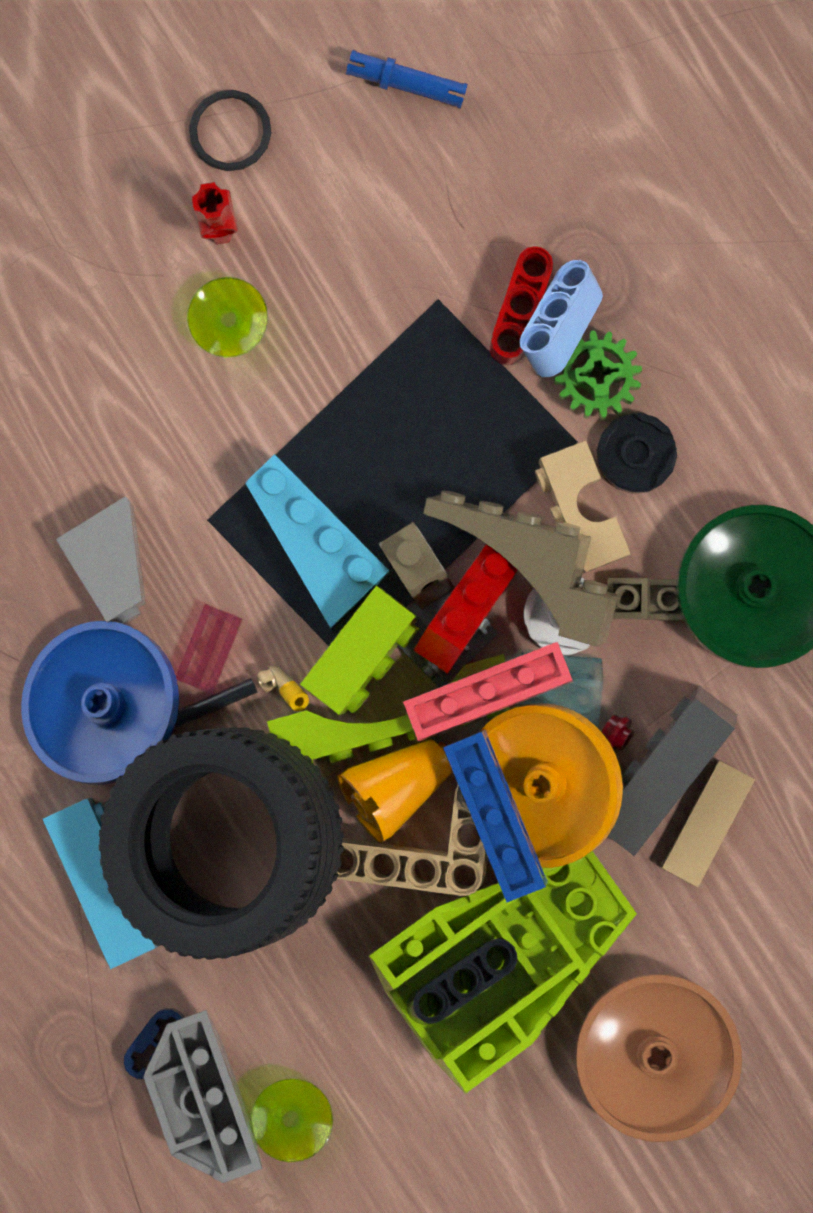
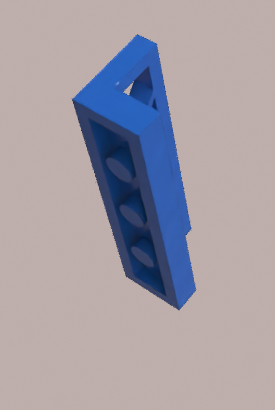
M486 730L443 747L506 902L545 888L548 881Z

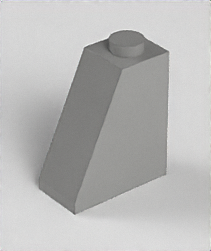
M125 496L56 539L106 622L118 621V623L124 625L137 618L141 614L138 608L146 604L135 511L132 503Z

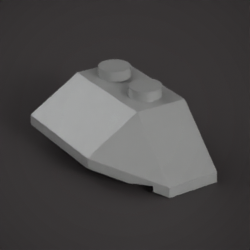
M204 1010L167 1024L143 1077L171 1156L212 1176V1178L222 1183L262 1169L250 1117L224 1044L208 1011Z

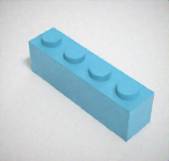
M87 798L43 818V821L110 969L158 946L154 945L152 940L145 939L141 935V931L134 929L130 925L131 923L127 918L123 917L121 909L115 905L112 895L109 894L107 881L104 880L102 875L103 870L102 866H100L101 852L98 844H100V837L98 835L102 827L101 815H103L105 809L101 802L95 804L93 798Z

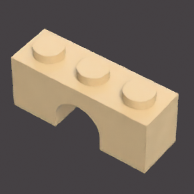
M587 441L540 458V469L535 470V474L542 492L550 491L555 506L550 508L555 526L556 522L573 524L580 527V534L591 536L582 574L631 555L616 516L602 522H592L584 518L578 510L577 496L579 491L586 486L597 483L601 479Z

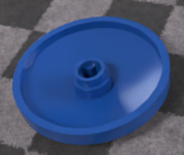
M106 621L83 623L55 637L45 646L33 662L25 680L22 693L21 714L24 731L29 744L38 758L48 768L62 777L90 785L116 783L117 778L124 775L127 765L134 763L135 757L144 754L148 747L157 746V742L170 738L178 715V683L167 655L146 634L130 626L112 621L108 623Z

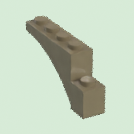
M442 491L441 495L427 498L423 514L451 523L476 536L498 551L521 572L538 592L560 627L558 636L596 647L607 642L618 594L607 592L608 586L600 582L584 580L583 585L580 584L591 536L580 534L579 526L564 522H556V527L541 523L542 517L522 511H518L517 516L503 513L504 507L502 505L487 501H480L479 506L466 503L465 495L451 491Z

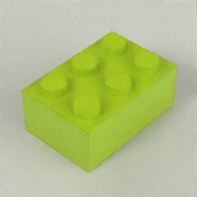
M375 586L300 685L338 715L346 714L348 710L351 713L356 712L370 695L365 688L373 677L376 680H381L394 664L395 660L390 655L397 646L400 645L406 648L419 632L420 628L415 625L419 617L385 590Z

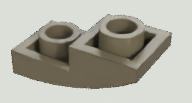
M608 578L607 592L618 594L613 619L684 621L678 606L677 579Z

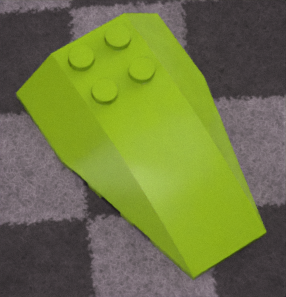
M593 851L573 863L553 868H542L548 881L546 887L510 902H506L501 887L497 883L438 906L369 955L370 961L390 1000L432 1060L465 1094L534 1043L541 1034L542 1029L552 1017H555L565 1004L564 1002L584 981L592 967L601 956L605 955L637 915ZM494 939H504L515 947L517 952L515 968L440 1022L429 1025H421L410 1018L407 1012L409 996L417 988L476 947ZM491 947L487 952L486 960L491 968L499 970L503 966L504 956L499 949ZM458 970L453 977V985L458 992L466 993L471 986L469 975L461 970ZM424 994L419 1000V1009L423 1015L432 1017L437 1011V1001L430 994Z

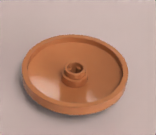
M641 975L627 979L610 988L593 1004L581 1025L576 1043L577 1075L582 1090L593 1109L614 1129L644 1141H676L690 1137L707 1128L725 1111L736 1092L740 1080L742 1049L740 1038L731 1016L720 1001L703 987L674 975Z

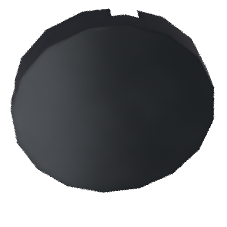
M631 413L613 420L600 436L596 449L598 467L605 480L616 489L631 494L648 493L661 486L674 470L677 460V447L674 436L669 427L657 417L644 413Z

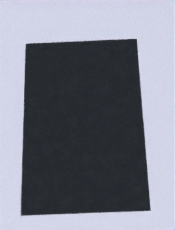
M438 299L294 436L276 456L389 570V574L377 586L407 607L414 599L379 546L381 542L414 522L445 570L477 537L451 523L423 514L427 498L441 495L442 491H451L465 495L466 503L479 506L480 501H487L502 505L504 513L538 481L535 470L540 469V458L573 446L578 441L502 364L495 361L491 356V352ZM246 483L207 520L328 646H330L368 597L367 595L331 630ZM433 581L426 584L422 589L427 588Z

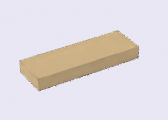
M718 760L661 868L695 887H699L755 779Z

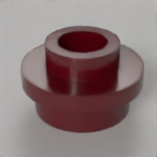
M614 714L601 731L610 743L613 751L616 749L623 751L634 735V730L630 729L632 720L627 716L621 718Z

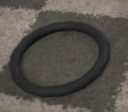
M236 90L219 91L203 99L193 112L189 125L191 145L198 157L209 166L224 171L243 170L256 163L267 150L272 134L270 117L263 105L250 94ZM229 98L246 101L255 108L262 120L263 126L260 146L253 155L241 162L233 163L221 162L208 155L199 142L197 131L200 116L207 107L218 100Z

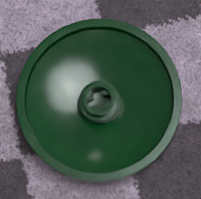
M748 505L720 514L694 535L686 547L679 564L676 592L682 618L690 633L700 645L725 662L754 669L770 668L790 663L813 649V525L809 521L784 508L770 505Z

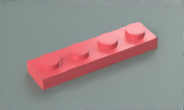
M555 642L403 703L417 740L422 741L571 683L573 679L559 643Z

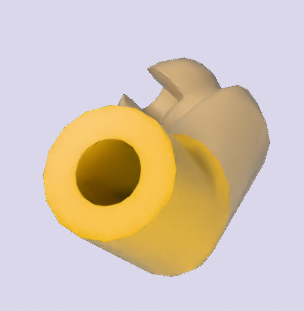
M268 666V670H262L257 674V681L262 691L270 692L275 688L294 711H302L308 706V695L279 666Z

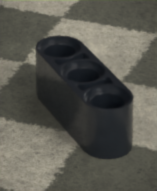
M494 939L476 947L417 988L409 996L407 1012L410 1018L421 1025H429L440 1022L515 968L517 963L515 947L504 939ZM491 947L499 949L504 956L503 966L499 970L491 968L487 963L486 955ZM458 970L466 972L470 977L471 986L466 993H460L454 988L453 977ZM424 994L432 995L437 1001V1011L432 1017L423 1015L419 1009V1000Z

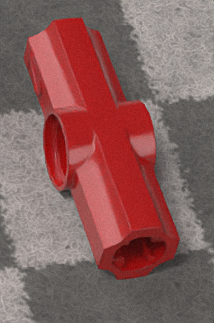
M215 182L200 184L199 191L192 196V204L198 219L201 238L212 239L216 245L230 243L232 235L238 231L230 191L220 189Z

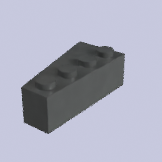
M700 685L689 699L684 696L669 715L673 720L664 731L659 728L644 747L648 750V753L642 761L638 763L634 760L622 775L624 784L621 808L616 823L608 837L633 856L644 845L736 727L738 714Z

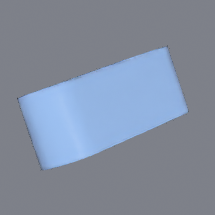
M572 260L560 267L521 335L520 347L536 374L541 377L554 376L564 369L602 301V290L585 261Z

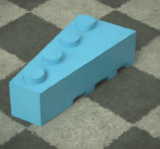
M274 454L245 483L332 630L389 574V570Z

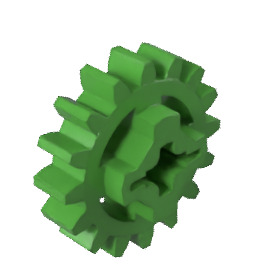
M591 331L589 341L584 342L582 338L580 339L567 365L562 370L563 374L554 378V384L564 385L565 389L561 391L558 397L560 400L569 397L573 400L569 408L571 412L581 406L584 408V418L588 419L592 411H598L600 419L604 420L607 415V409L611 408L616 415H619L622 412L621 401L629 405L632 404L634 397L628 391L640 389L641 383L634 380L633 376L642 372V366H632L631 362L636 358L637 352H624L623 349L627 340L623 338L617 344L611 342L612 332H607L603 340H598L596 332ZM604 351L613 354L620 362L613 363L604 356ZM587 352V362L585 365L571 370L575 360ZM594 367H599L601 373L608 374L604 377L602 384H597L596 379L593 377L588 378ZM624 381L620 392L609 399V388L611 385ZM582 387L592 395V400L583 397L575 388Z

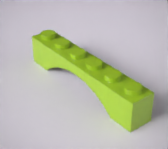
M504 654L464 665L452 683L506 662ZM510 707L486 715L487 719L509 710ZM305 710L267 721L270 733L277 735L279 739L289 741L291 746H297L301 750L300 753L312 759V763L313 760L329 756L330 763L354 757L352 749L368 745L370 752L393 746L391 738L407 734L409 741L417 739L408 714L393 720L376 723H346L327 719Z

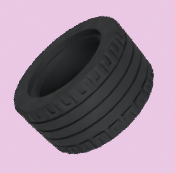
M229 727L177 734L169 739L157 742V746H150L145 750L144 754L135 757L134 763L127 765L124 775L119 776L116 780L117 784L111 788L109 801H106L104 813L101 815L102 827L98 835L100 837L98 847L101 852L100 866H102L103 878L107 881V889L114 899L113 902L116 906H119L122 911L121 914L125 919L127 918L131 923L130 925L134 929L141 931V935L145 939L152 940L156 946H164L166 951L170 953L177 952L179 956L186 957L189 955L194 959L206 958L207 960H213L216 958L225 959L265 947L293 934L299 927L308 923V919L314 917L317 909L326 902L325 897L332 892V883L337 880V871L342 863L340 854L343 853L344 846H342L344 832H341L342 817L339 815V805L335 803L333 798L335 796L334 791L330 790L328 786L329 781L326 777H322L319 773L321 770L311 762L312 759L309 756H304L300 753L301 750L297 746H291L289 741L279 739L275 734H265L263 730H252L246 727ZM210 773L227 775L249 787L264 803L275 829L277 848L271 876L259 895L243 908L217 905L201 897L182 878L172 855L170 830L175 809L184 793L196 781Z

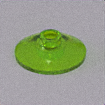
M222 277L207 282L194 294L188 307L187 322L193 339L203 350L218 357L230 358L243 355L258 345L267 329L268 311L262 295L253 285L239 278ZM231 313L236 316V322L233 326L226 327L221 323L222 317L225 314Z
M283 1079L266 1087L257 1097L251 1112V1129L255 1141L267 1155L283 1162H299L309 1159L324 1147L332 1131L333 1113L327 1097L318 1087L302 1079ZM289 1111L296 1112L298 1115L297 1123L291 1127L283 1123V1116Z

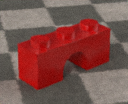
M486 544L426 628L414 651L448 673L485 617L488 616L504 593L518 569L498 551Z

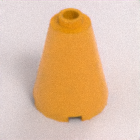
M428 739L345 769L344 772L337 776L339 787L348 805L353 802L359 812L356 815L357 819L377 842H384L390 839L452 774L451 765L443 748L446 745L443 742L437 744L434 740Z

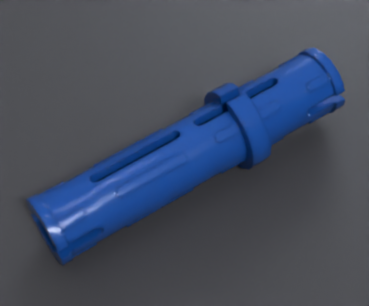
M352 50L349 60L365 65V67L362 68L348 63L346 75L379 83V88L388 90V87H393L461 109L464 98L448 92L452 91L465 95L467 83H460L395 64L396 59L390 57L385 61Z

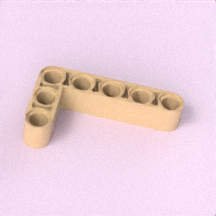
M457 785L454 797L448 852L343 838L342 846L352 853L354 863L351 869L345 870L339 867L337 879L467 896L476 892L484 882L488 856L481 840L476 845H469L462 841L460 837L462 825L475 824L459 785ZM378 854H386L392 858L395 867L392 874L384 875L377 871L374 861ZM426 859L434 865L435 876L433 879L423 880L417 876L415 864L418 860ZM459 865L472 867L476 873L475 883L469 886L460 884L455 877L456 867Z

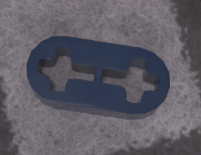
M164 1008L151 1017L124 1055V1066L130 1076L136 1079H144L143 1076L147 1066H144L141 1070L134 1066L137 1061L133 1056L134 1051L141 1054L150 1044L157 1048L159 1041L155 1037L161 1030V1025L157 1023L159 1018L165 1021L170 1017L175 1018L176 1021L185 1018L180 1011L174 1008Z

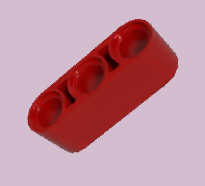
M528 247L520 253L491 337L490 352L495 361L502 365L516 364L522 359L524 352L521 347L515 352H505L498 346V339L505 335H511L518 340L520 345L521 335L545 294L553 269V260L549 252L542 247ZM535 260L543 265L545 272L540 276L533 277L524 271L523 265L527 261ZM516 298H525L531 303L532 310L524 315L517 314L512 310L510 303Z

